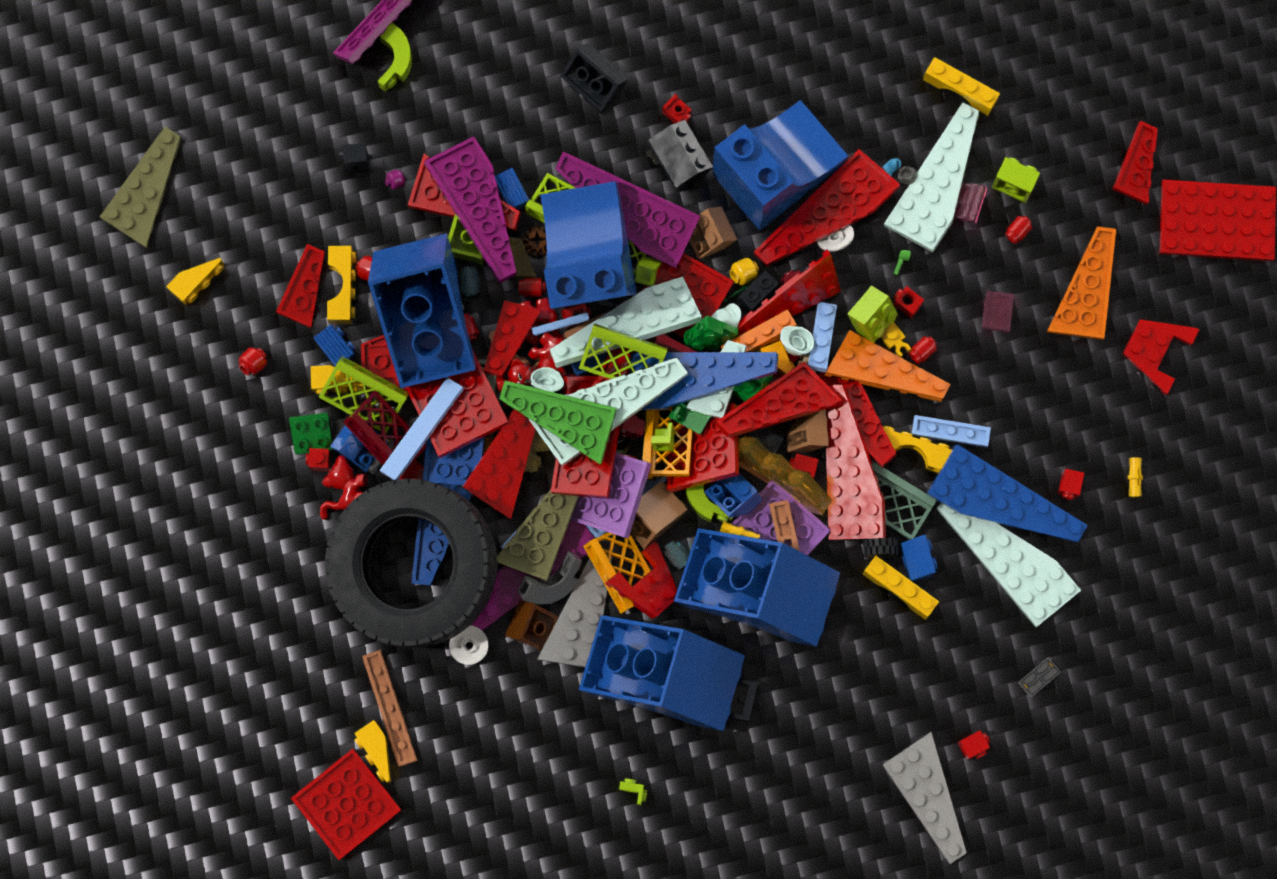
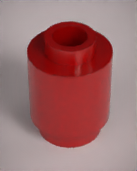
M1018 216L1006 229L1005 236L1014 244H1017L1018 241L1021 242L1032 229L1031 220L1026 216Z
M524 278L519 280V295L524 297H542V293H546V282H542V278Z
M466 313L464 318L470 342H474L478 339L477 337L480 333L473 317Z
M924 336L911 348L909 356L917 364L925 362L937 351V343L930 336L928 338Z

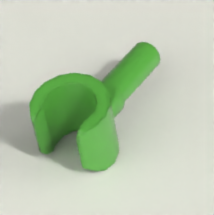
M902 250L900 252L898 264L893 274L898 275L903 260L909 261L911 251Z

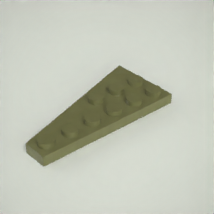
M167 127L163 128L100 216L102 220L145 248L148 247L155 218L159 212L166 190V183L171 174V167L182 139Z
M551 490L546 493L539 505L534 508L518 528L515 535L506 543L503 550L497 556V563L548 581L579 496L552 494Z

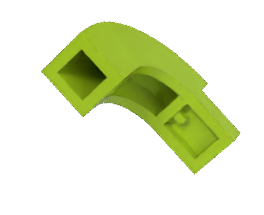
M392 22L387 26L386 31L380 35L381 42L394 53L393 64L378 80L379 87L385 92L396 84L397 78L402 82L405 81L412 64L408 40L401 29Z
M704 484L686 489V496L690 506L701 518L711 522L714 515L721 522H732L733 517L729 518L717 505L708 500L704 493Z

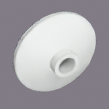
M849 225L817 241V243L825 251L827 249L828 251L841 250L852 242L854 238L853 228Z
M469 626L463 632L450 639V652L454 659L462 664H476L485 657L488 651V639L482 630L475 626ZM468 642L473 643L472 649L466 648Z

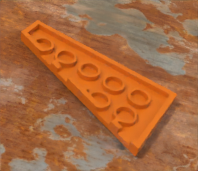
M1096 228L1046 333L1104 340L1116 229Z
M849 330L824 375L828 377L832 375L838 376L846 381L851 379L859 381L860 384L886 390L891 388L899 390V393H913L921 398L939 402L942 401L950 386L946 381Z

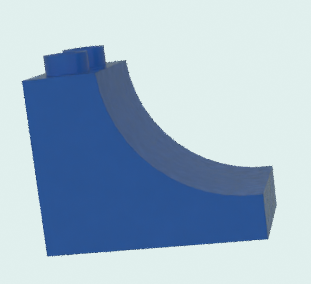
M799 100L788 110L761 126L748 128L744 124L718 144L714 149L712 175L759 230H762L836 172L848 160V155L803 102Z
M613 181L541 194L547 241V263L544 275L550 309L636 295L637 290L618 182Z
M447 233L374 251L368 285L400 388L475 370L476 360L464 318L458 285L457 266Z
M698 528L674 602L690 609L711 613L753 626L788 641L817 647L819 638L824 630V623L832 598L836 592L840 572L781 542Z
M601 615L579 690L593 696L651 710L696 726L724 731L726 720L730 715V706L736 685L741 677V668L745 655L684 629Z

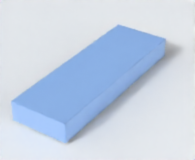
M588 313L532 328L533 334L536 336L589 321Z

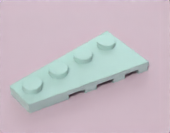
M727 340L721 352H745L747 346ZM734 386L699 399H692L686 408L720 419L726 414Z

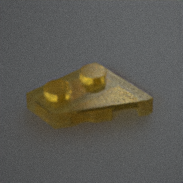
M509 237L516 268V275L514 277L536 278V273L533 271L529 256L525 252L522 239Z

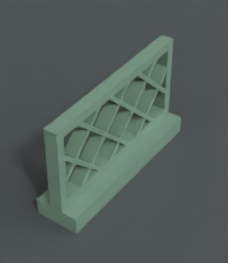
M872 461L871 465L874 474L877 476L878 481L882 483L878 484L879 487L888 486L891 489L892 495L886 496L884 499L893 498L895 505L894 509L885 510V525L909 540L913 539L937 500ZM896 497H906L908 505L898 508ZM920 506L926 511L923 516L915 517L912 507ZM909 508L912 518L901 520L899 510ZM896 511L899 521L889 522L886 513ZM913 521L915 529L912 534L904 531L902 523Z

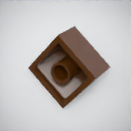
M520 600L505 636L523 645L542 651L559 616L536 604Z

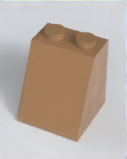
M663 481L641 496L630 531V535L643 549L653 543L687 511L684 503L667 490V485Z

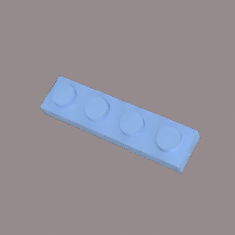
M819 302L817 305L812 335L814 347L809 353L808 366L812 370L826 373L837 305Z
M915 415L911 434L988 447L991 427Z

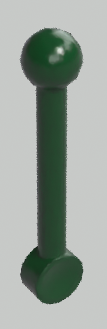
M754 281L725 297L722 303H728L729 299L746 290Z

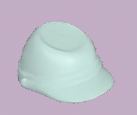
M732 303L723 309L717 310L711 317L737 327L741 319V310L736 304Z
M786 326L781 330L780 339L788 353L802 356L810 353L813 349L814 338L803 327Z
M539 368L531 374V385L534 388L555 393L564 386V380L560 373L553 368Z

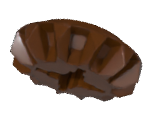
M535 226L529 228L524 233L523 246L528 253L535 256L547 253L545 227ZM536 234H538L540 239H543V241H540L539 248H537L536 242L532 241L536 238Z

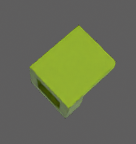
M644 256L637 264L635 282L654 286L657 269L661 266L662 261Z
M668 422V429H655V436L651 438L654 451H673L675 429L672 422Z

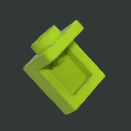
M625 779V782L620 781V791L639 793L637 805H641L642 801L646 802L647 790H644V785L636 784L637 780Z

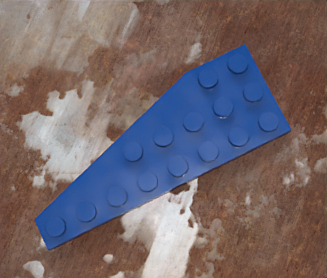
M631 353V364L641 359L639 353ZM666 353L663 362L677 358L689 375L641 410H665L670 406L684 404L686 401L695 398L699 399L726 390V388L739 386L753 379L757 380L776 374L778 353ZM650 357L645 361L650 368L658 364L660 359ZM643 361L633 366L635 371L646 369ZM631 367L629 368L628 375L633 373Z
M486 436L442 458H439L430 438H428L423 480L445 486L470 501L473 494L462 486L484 455ZM418 518L411 584L432 586L450 544L444 533L436 525L421 518Z
M958 444L954 446L927 492V495L960 515L988 520L1068 541L1078 542L1088 526Z

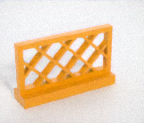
M675 405L668 407V409L665 410H669L670 412H672ZM647 410L642 461L651 463L647 479H652L653 476H690L692 430L687 428L688 433L681 437L677 431L683 425L679 423L674 428L675 436L679 440L674 444L673 452L678 458L671 464L665 457L672 451H665L661 455L658 451H654L651 438L655 436V429H661L663 426L668 428V422L672 420L669 417L664 420L660 416V410ZM683 443L687 446V450L680 455L675 449ZM662 460L668 465L664 470H656V465ZM682 460L686 464L685 470H676L674 466Z
M608 532L589 541L583 547L620 614L634 607V603L628 598L620 596L616 589L613 587L609 588L605 582L614 576L616 572L620 571V573L629 576L628 583L631 585L633 578L640 580L651 570L631 535H629V538H625L623 543L615 540V534ZM601 540L611 542L609 551L602 548L599 543ZM614 544L623 547L621 555L612 552ZM626 548L634 552V559L625 557ZM611 556L620 559L618 568L610 563ZM623 561L632 563L631 572L622 569ZM636 565L644 570L643 576L634 574Z

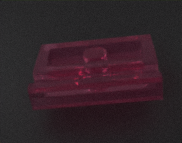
M962 183L953 220L973 221L976 223L987 190L985 185L979 186L977 184Z
M986 291L981 329L986 328L1002 332L1010 331L1014 294Z

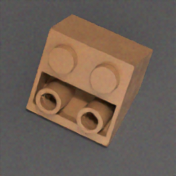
M722 207L707 208L699 214L701 217L689 241L698 260L725 249L735 242L737 238Z
M826 409L801 416L795 421L786 433L787 452L809 453L828 446Z

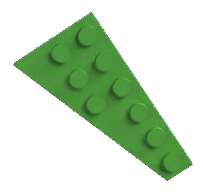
M509 381L504 382L500 395L501 401L598 464H602L617 412L616 408Z

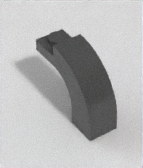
M568 551L559 570L549 577L548 581L525 575L517 593L524 601L534 604H549L562 599L578 584L579 579L575 574L580 569L582 560L575 553Z

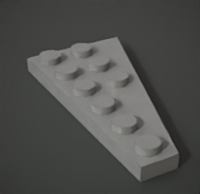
M590 558L537 660L586 667L601 615L604 613L607 588Z
M930 732L882 766L948 863L951 864L966 854V849L933 736Z

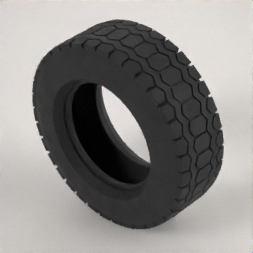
M399 479L385 482L366 490L355 498L338 517V521H336L332 529V534L329 536L328 548H326L325 574H327V584L333 601L341 614L353 627L364 635L392 646L426 647L445 642L457 636L468 628L482 613L491 597L497 576L498 564L495 542L490 528L481 513L469 500L459 493L426 480ZM407 519H426L436 525L449 541L453 554L451 578L444 591L431 603L415 609H403L386 600L377 589L371 572L372 553L378 539L392 525Z

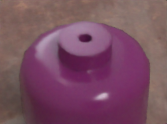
M399 170L390 171L386 174L385 184L390 186L391 189L396 190L405 184V177Z

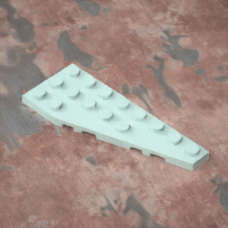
M965 103L961 104L884 223L885 227L934 252L954 219L971 143L979 117V110Z
M680 277L644 289L551 348L550 353L556 368L582 360L594 323L646 340L698 323L702 320V316L684 278ZM593 337L591 344L595 351L604 347L602 339ZM614 344L608 348L611 351L621 347ZM604 349L596 354L599 355L607 352V350Z
M674 358L656 364L653 367L635 371V373L623 375L596 384V386L578 390L569 395L566 394V396L616 408L617 412L612 431L689 374L679 360ZM529 419L562 466L581 454L580 451Z
M942 503L937 506L936 509L1035 627L1040 625L1081 591L1055 559L999 524L960 515Z

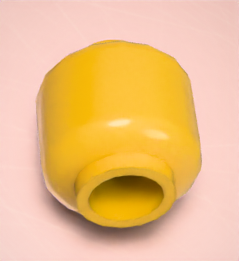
M749 258L741 259L732 264L730 277L734 283L742 286L757 279L759 267L755 261Z

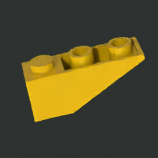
M221 258L182 271L166 287L182 303L187 305L197 298V294L201 289L209 286L210 280L214 275L217 276L222 272L225 264Z
M330 365L311 366V389L314 393L320 395L335 367ZM338 370L335 374L337 383L347 381L346 375ZM361 382L351 383L355 392L364 390ZM348 384L338 386L341 394L350 391ZM333 387L327 389L325 395H327L328 392L336 391V388Z
M373 720L354 733L357 737L354 740L360 749L364 748L368 753L365 757L371 766L375 764L378 768L376 773L382 782L386 780L387 783H390L391 775L387 737L377 722Z

